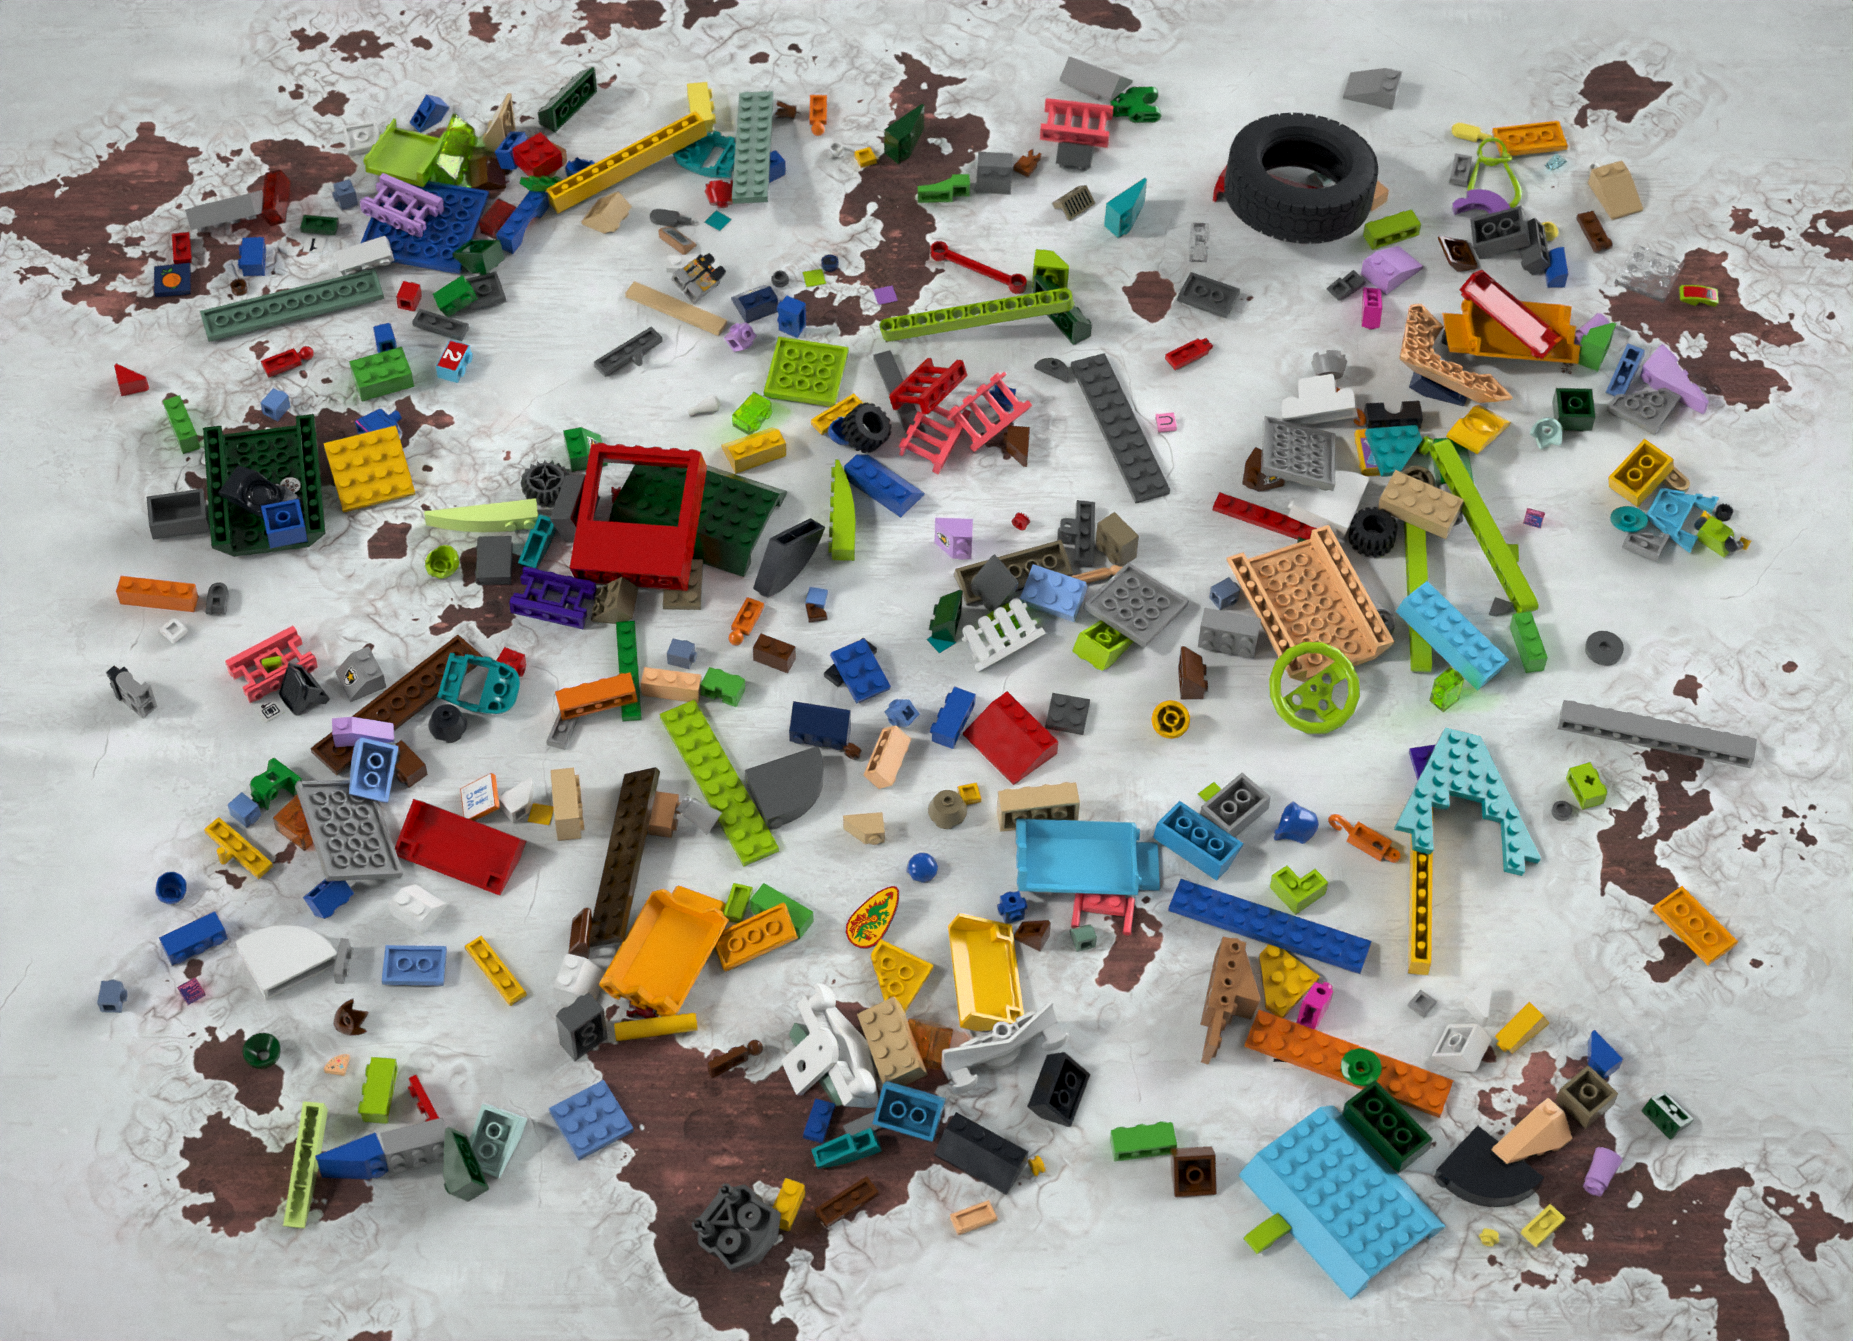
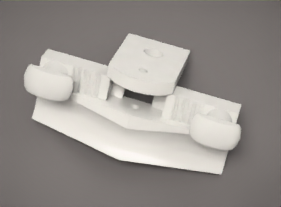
M822 983L814 984L817 992L812 996L805 995L797 1003L810 1034L781 1060L796 1095H803L828 1072L844 1106L877 1107L879 1098L867 1040L835 1007L836 1000L830 987ZM805 1062L806 1068L803 1071V1063Z
M1051 999L1036 1014L1034 1011H1031L1016 1018V1022L1010 1025L1006 1022H998L994 1025L993 1030L989 1032L961 1028L969 1041L961 1044L960 1047L944 1049L942 1051L941 1069L947 1079H952L955 1083L951 1088V1092L953 1094H963L973 1089L978 1082V1075L972 1076L969 1071L978 1065L981 1066V1063L984 1067L990 1069H1004L1011 1066L1019 1056L1021 1045L1026 1044V1042L1029 1043L1030 1040L1033 1041L1037 1037L1043 1036L1045 1042L1042 1044L1044 1051H1054L1062 1047L1067 1042L1069 1035L1068 1032L1062 1033L1057 1025L1053 1009V1002L1055 1000Z

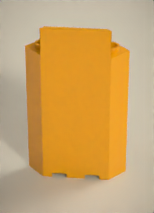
M1464 299L1461 303L1462 314L1442 313L1449 352L1578 364L1580 346L1574 344L1576 326L1570 324L1572 306L1521 301L1564 337L1544 359H1537L1530 353L1531 350L1473 301Z
M676 886L672 894L665 889L651 892L598 985L612 998L618 1000L621 997L631 1001V1005L644 1010L647 1007L657 1010V1015L664 1017L677 1014L729 921L723 915L726 904L723 901L682 886Z

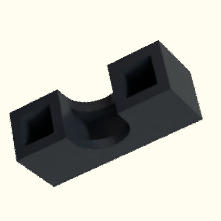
M1402 401L1399 413L1388 412L1385 409L1384 402L1365 404L1366 429L1417 425L1418 429H1421L1423 414L1420 401Z

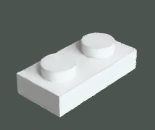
M668 254L667 273H674L679 268L682 269L699 255Z

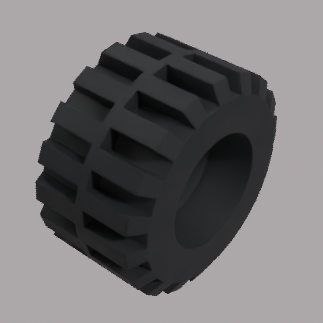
M868 402L861 403L843 418V423L841 424V428H843L842 435H845L844 439L850 443L849 446L851 448L854 447L856 451L861 450V453H871L889 439L892 433L890 431L892 425L889 424L890 418H887V413L883 412L881 407H876L873 403L870 405Z
M1366 507L1365 510H1359L1352 518L1349 531V543L1353 545L1352 548L1358 550L1359 554H1365L1366 557L1370 555L1373 558H1377V555L1382 557L1385 553L1388 554L1394 547L1398 531L1395 517H1391L1392 514L1390 512L1386 513L1385 509L1381 508L1379 510L1377 507H1373V509ZM1367 530H1374L1380 534H1371Z

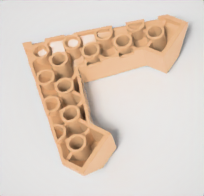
M1411 304L1409 306L1399 357L1412 371L1478 403L1512 400L1513 397L1491 374L1479 375L1475 372L1469 373L1463 371L1462 366L1452 361L1448 363L1440 360L1441 356L1434 353L1432 346L1444 326L1422 304Z

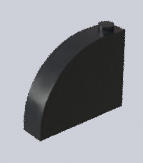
M809 518L771 537L753 589L759 592L761 596L769 598L786 588L800 574L812 557L822 538L825 526Z
M1477 1125L1436 1169L1433 1179L1436 1180L1440 1187L1446 1188L1455 1196L1469 1203L1485 1207H1505L1519 1203L1533 1195L1541 1187L1544 1177L1523 1160L1509 1164L1505 1163L1492 1151V1148L1499 1141Z

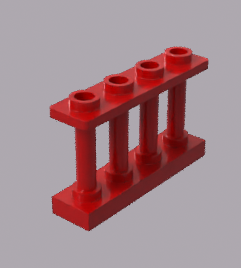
M927 358L889 395L893 410L897 411L904 403L919 404L922 414H929L968 376L963 360H956L949 368L934 367L932 359ZM934 374H941L940 377H932ZM924 384H932L929 387H922ZM915 393L921 394L919 397L913 396Z

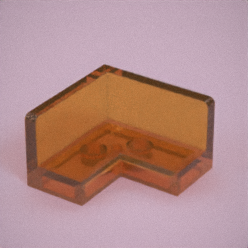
M909 1018L908 1023L915 1042L918 1043L917 1047L924 1066L941 1069L942 1051L950 1049L953 1028L929 1020Z

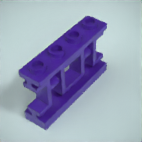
M524 567L523 575L520 578L521 584L527 585L524 594L514 592L509 602L511 613L583 630L585 618L588 615L587 609L581 608L584 598L594 600L597 591L596 583L590 580H581L572 576L538 570L533 567ZM535 583L543 584L542 589L534 588ZM548 590L563 593L560 603L545 600ZM571 591L578 592V597H571ZM530 596H537V602L530 601ZM566 604L574 605L573 610L565 609Z

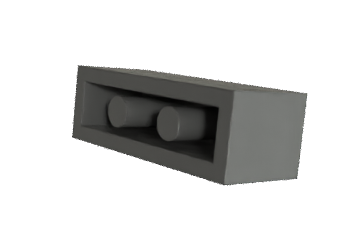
M1536 218L1528 221L1530 246L1519 248L1522 256L1521 265L1531 275L1551 266L1545 228Z

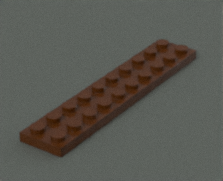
M456 635L352 717L393 723L395 731L437 698L450 653H454L455 656H465V654L478 657L483 656L461 636ZM468 663L465 675L476 668L477 665ZM331 732L310 749L311 753L337 776L351 765L354 746L335 748Z

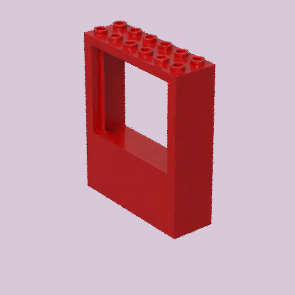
M605 443L591 444L569 567L574 578L606 585L623 577L640 588L687 591L707 472V465L702 453L695 449L685 451L678 448L662 449L656 446L644 448L640 445L629 447L623 444H616L615 446ZM603 462L687 468L678 527L593 521Z

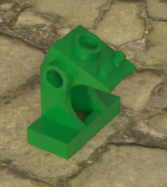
M272 758L268 761L267 771L253 777L249 784L252 800L255 803L257 802L261 809L269 810L270 801L277 797L280 789H285L293 796L297 795L295 785L297 781H302V778L276 758Z

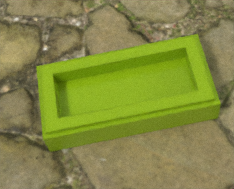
M733 883L723 915L730 922L740 923L743 921L753 887Z

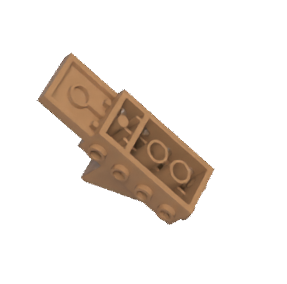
M1223 936L1213 961L1200 1025L1208 1027L1201 1063L1208 1065L1211 1058L1216 1057L1217 1050L1222 1042V1037H1220L1221 1031L1225 1030L1227 1024H1231L1233 1015L1251 1020L1260 1002V995L1245 950L1246 942L1237 938Z

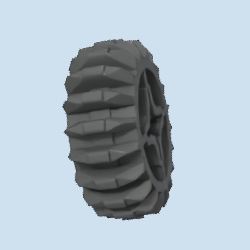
M546 460L543 463L537 461L536 465H530V469L525 468V473L522 474L520 482L522 493L527 499H536L539 506L542 503H545L546 507L548 503L555 505L565 475L570 474L566 471L565 466L561 467L560 463L554 464L553 460L550 463H547Z

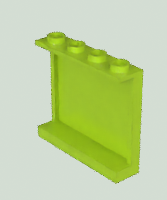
M393 118L391 123L386 126L383 134H380L378 141L372 145L370 152L365 155L363 160L367 173L379 176L384 173L405 183L424 187L451 149V133L444 132L440 138L397 128L396 119Z

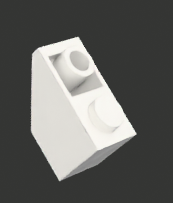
M529 777L526 780L520 781L517 786L503 792L498 797L500 809L513 824L530 813L534 794L533 779Z

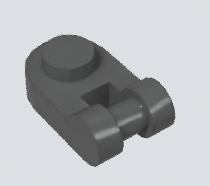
M214 583L209 587L205 607L206 614H213L214 612L219 613V615H226L229 593L224 583Z

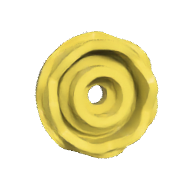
M1542 223L1545 228L1547 241H1553L1558 237V228L1554 223Z

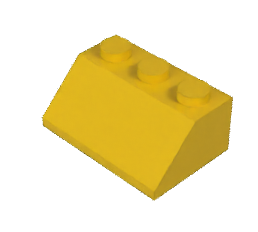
M773 427L721 445L735 474L786 456V442L779 429Z

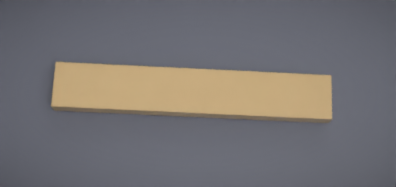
M635 281L625 293L626 298L717 336L721 334L727 325V320Z

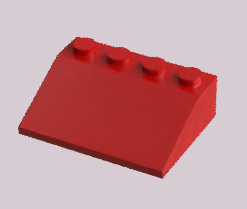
M1008 691L992 701L963 732V736L1013 785L1054 757L1058 752V740Z

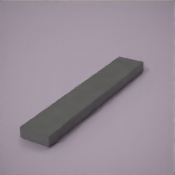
M891 350L873 355L889 395L904 381ZM904 403L896 411L905 433L910 424L914 425L915 423L913 420L917 410L915 405L911 403ZM921 423L918 430L926 433L925 428Z

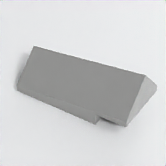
M1070 56L1059 78L1060 82L1097 100L1103 97L1109 101H1112L1133 83V80Z

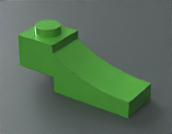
M955 174L950 179L940 183L918 186V203L953 202V197L970 196L969 174Z

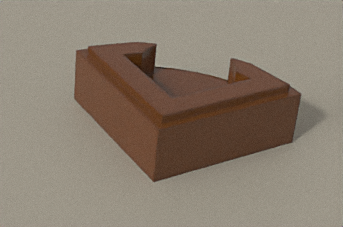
M805 604L809 623L827 620L825 610L815 606V604Z

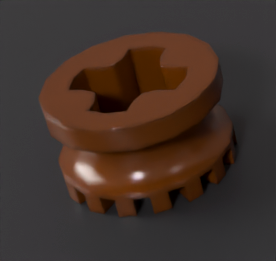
M242 278L235 279L230 284L232 293L236 296H242L248 291L247 283Z

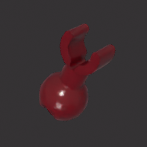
M631 1001L629 1002V1008L635 1010H627V1017L633 1018L637 1015L643 1016L644 1019L659 1017L657 1010L650 1007L644 1010L631 1005Z

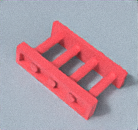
M1050 98L1045 99V112L1049 113L1047 124L1041 123L1040 140L1108 148L1109 131H1105L1106 120H1112L1113 106ZM1056 114L1066 115L1064 126L1054 125ZM1072 116L1083 117L1081 128L1071 127ZM1089 118L1100 119L1098 130L1088 129Z
M1005 371L1002 374L996 373L990 378L991 382L987 386L984 383L977 388L976 391L978 393L974 396L968 395L962 400L964 404L960 407L956 405L948 411L950 415L947 417V420L950 421L955 417L971 436L973 444L970 446V449L973 452L977 451L1032 406L1029 400L1024 403L1022 401L1019 402L1002 381L1007 375ZM995 384L1014 406L1012 413L1005 412L988 391ZM981 395L1000 416L998 424L991 423L974 402ZM967 406L971 408L986 427L985 430L987 432L983 436L978 434L961 414V411Z
M936 406L932 410L946 418L950 415L948 410L940 406ZM964 409L962 415L968 421L971 411ZM918 411L913 420L915 421L914 425L910 424L906 432L907 438L903 437L899 444V448H901L899 455L903 456L906 449L932 461V464H934L932 472L939 475L964 428L955 417L951 419L956 424L955 427L949 428L926 417V414H922V411ZM923 423L946 434L948 439L947 441H941L918 430V428ZM915 436L938 447L941 452L940 454H933L910 442Z

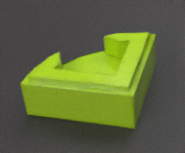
M281 656L262 659V665L267 673L282 666Z

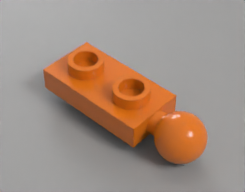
M810 95L809 125H812L811 131L815 136L822 135L825 131L824 125H827V95Z
M749 597L745 599L731 625V630L733 631L729 634L728 639L732 645H740L744 640L743 634L750 635L764 609L763 602Z

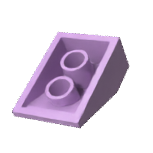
M1395 246L1376 251L1363 260L1361 275L1387 295L1422 270L1423 265L1402 248Z

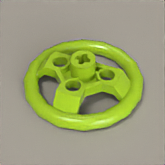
M1302 642L1288 648L1275 661L1269 678L1270 699L1277 714L1290 727L1307 734H1326L1342 727L1354 714L1360 698L1359 677L1352 662L1339 649L1323 642ZM1306 653H1319L1334 661L1285 697H1282L1281 678L1285 668L1294 658ZM1323 674L1330 676V684L1323 682ZM1346 678L1348 681V697L1344 708L1340 710L1331 700L1333 686ZM1294 695L1300 697V705L1293 703L1292 698ZM1320 700L1326 702V710L1319 708L1318 703ZM1300 709L1314 711L1318 718L1324 722H1308L1298 718L1295 713Z

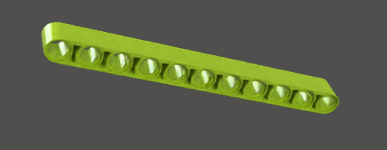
M1061 288L886 318L880 322L879 328L885 341H896L1066 312L1073 309L1075 303L1071 290Z
M1449 439L1431 444L1429 449L1435 464L1451 493L1464 499L1461 512L1510 602L1513 603L1516 613L1538 610L1539 604L1453 444Z
M1404 521L1408 596L1428 581L1426 532ZM1409 625L1411 671L1431 672V645Z

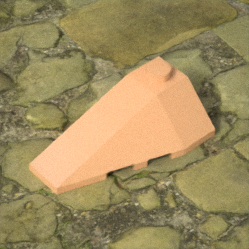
M1547 1098L1492 1148V1151L1505 1163L1509 1164L1527 1159L1530 1155H1542L1545 1151L1560 1150L1572 1140L1565 1112L1551 1099Z

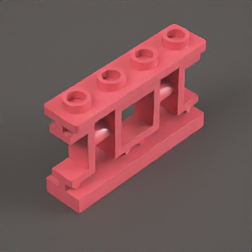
M294 626L225 661L227 670L234 680L244 676L249 683L242 688L250 703L260 700L263 696L280 689L290 660L296 658L299 661L296 664L302 665L308 673L313 672L314 669L318 668L316 657L312 655L311 651L304 655H301L297 647L302 645V640ZM289 647L291 652L285 655L280 652ZM281 656L283 666L267 673L262 666V659ZM255 665L257 670L251 673L246 670ZM263 676L265 680L256 684L254 679Z

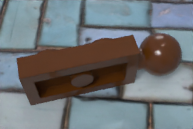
M754 1039L747 1044V1047L743 1044L739 1047L731 1048L721 1056L713 1057L707 1063L709 1075L711 1078H714L748 1061L749 1055H760L763 1051V1044L759 1040Z

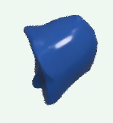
M1294 801L1286 806L1281 815L1278 829L1274 832V840L1290 839L1305 844L1318 830L1319 823L1316 813L1299 806Z

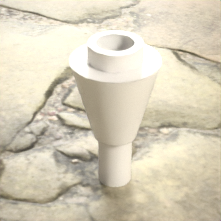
M711 394L698 403V405L687 409L689 416L699 412L717 411L721 404L718 396Z

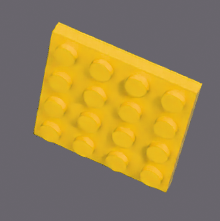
M396 425L324 443L343 513L416 495Z

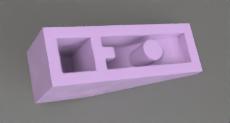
M357 717L332 718V735L335 748L354 746L360 737L383 743L394 742L393 723Z

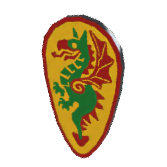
M890 886L875 893L850 916L846 924V935L854 946L860 949H869L876 946L879 940L884 937L898 908L899 889L896 886Z

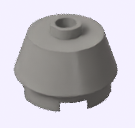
M1326 350V354L1319 355L1318 352L1313 354L1311 364L1316 375L1333 374L1334 379L1337 380L1342 378L1347 360L1345 354L1341 355V351Z

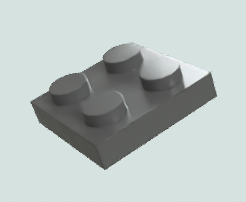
M496 271L466 279L471 284L477 300L470 304L471 310L506 302V297Z
M1052 693L1045 728L1083 735L1090 699Z

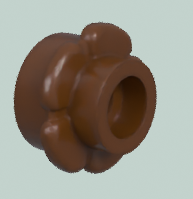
M849 742L847 746L843 747L845 750L844 754L848 758L854 760L855 757H860L859 754L862 750L855 744Z

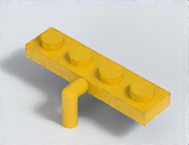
M220 817L204 829L205 834L220 846L216 851L221 864L225 865L234 858L258 880L273 868V863Z

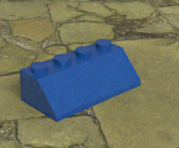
M855 455L844 465V471L849 483L900 518L924 496V492L870 455Z

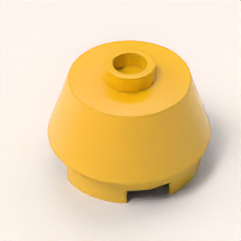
M1167 700L1155 707L1151 717L1152 726L1164 738H1178L1187 731L1190 724V715L1186 707L1180 702Z

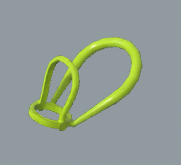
M1494 137L1487 138L1481 142L1477 149L1478 159L1469 179L1467 191L1474 190L1479 163H1484L1488 166L1503 163L1515 190L1514 199L1508 203L1510 208H1514L1521 201L1522 189L1507 164L1513 158L1507 153V149L1500 139ZM1490 141L1498 142L1503 148L1502 156L1500 158L1484 157L1482 155V147Z

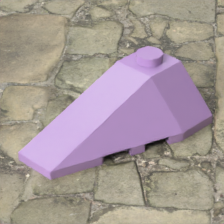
M1663 344L1660 345L1643 365L1640 377L1657 391L1660 388H1667L1681 395L1680 403L1704 414L1709 403L1708 399L1696 384L1690 382L1687 376L1688 372L1686 370L1682 371L1676 363L1679 361L1677 357Z

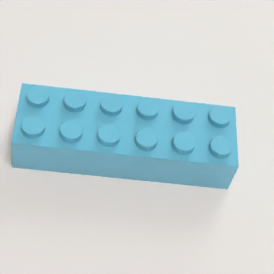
M1428 581L1408 595L1396 610V613L1477 691L1499 674L1509 661L1495 645Z

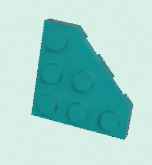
M1417 425L1370 428L1365 431V436L1381 477L1392 476L1395 470L1401 472L1422 441Z

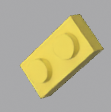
M1549 1204L1521 1230L1520 1234L1537 1248L1565 1222L1566 1218Z

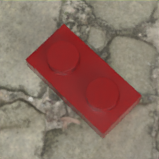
M190 232L172 234L174 264L192 263Z

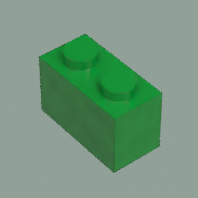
M463 275L433 293L439 310L447 317L454 315L465 306L477 300L471 284Z

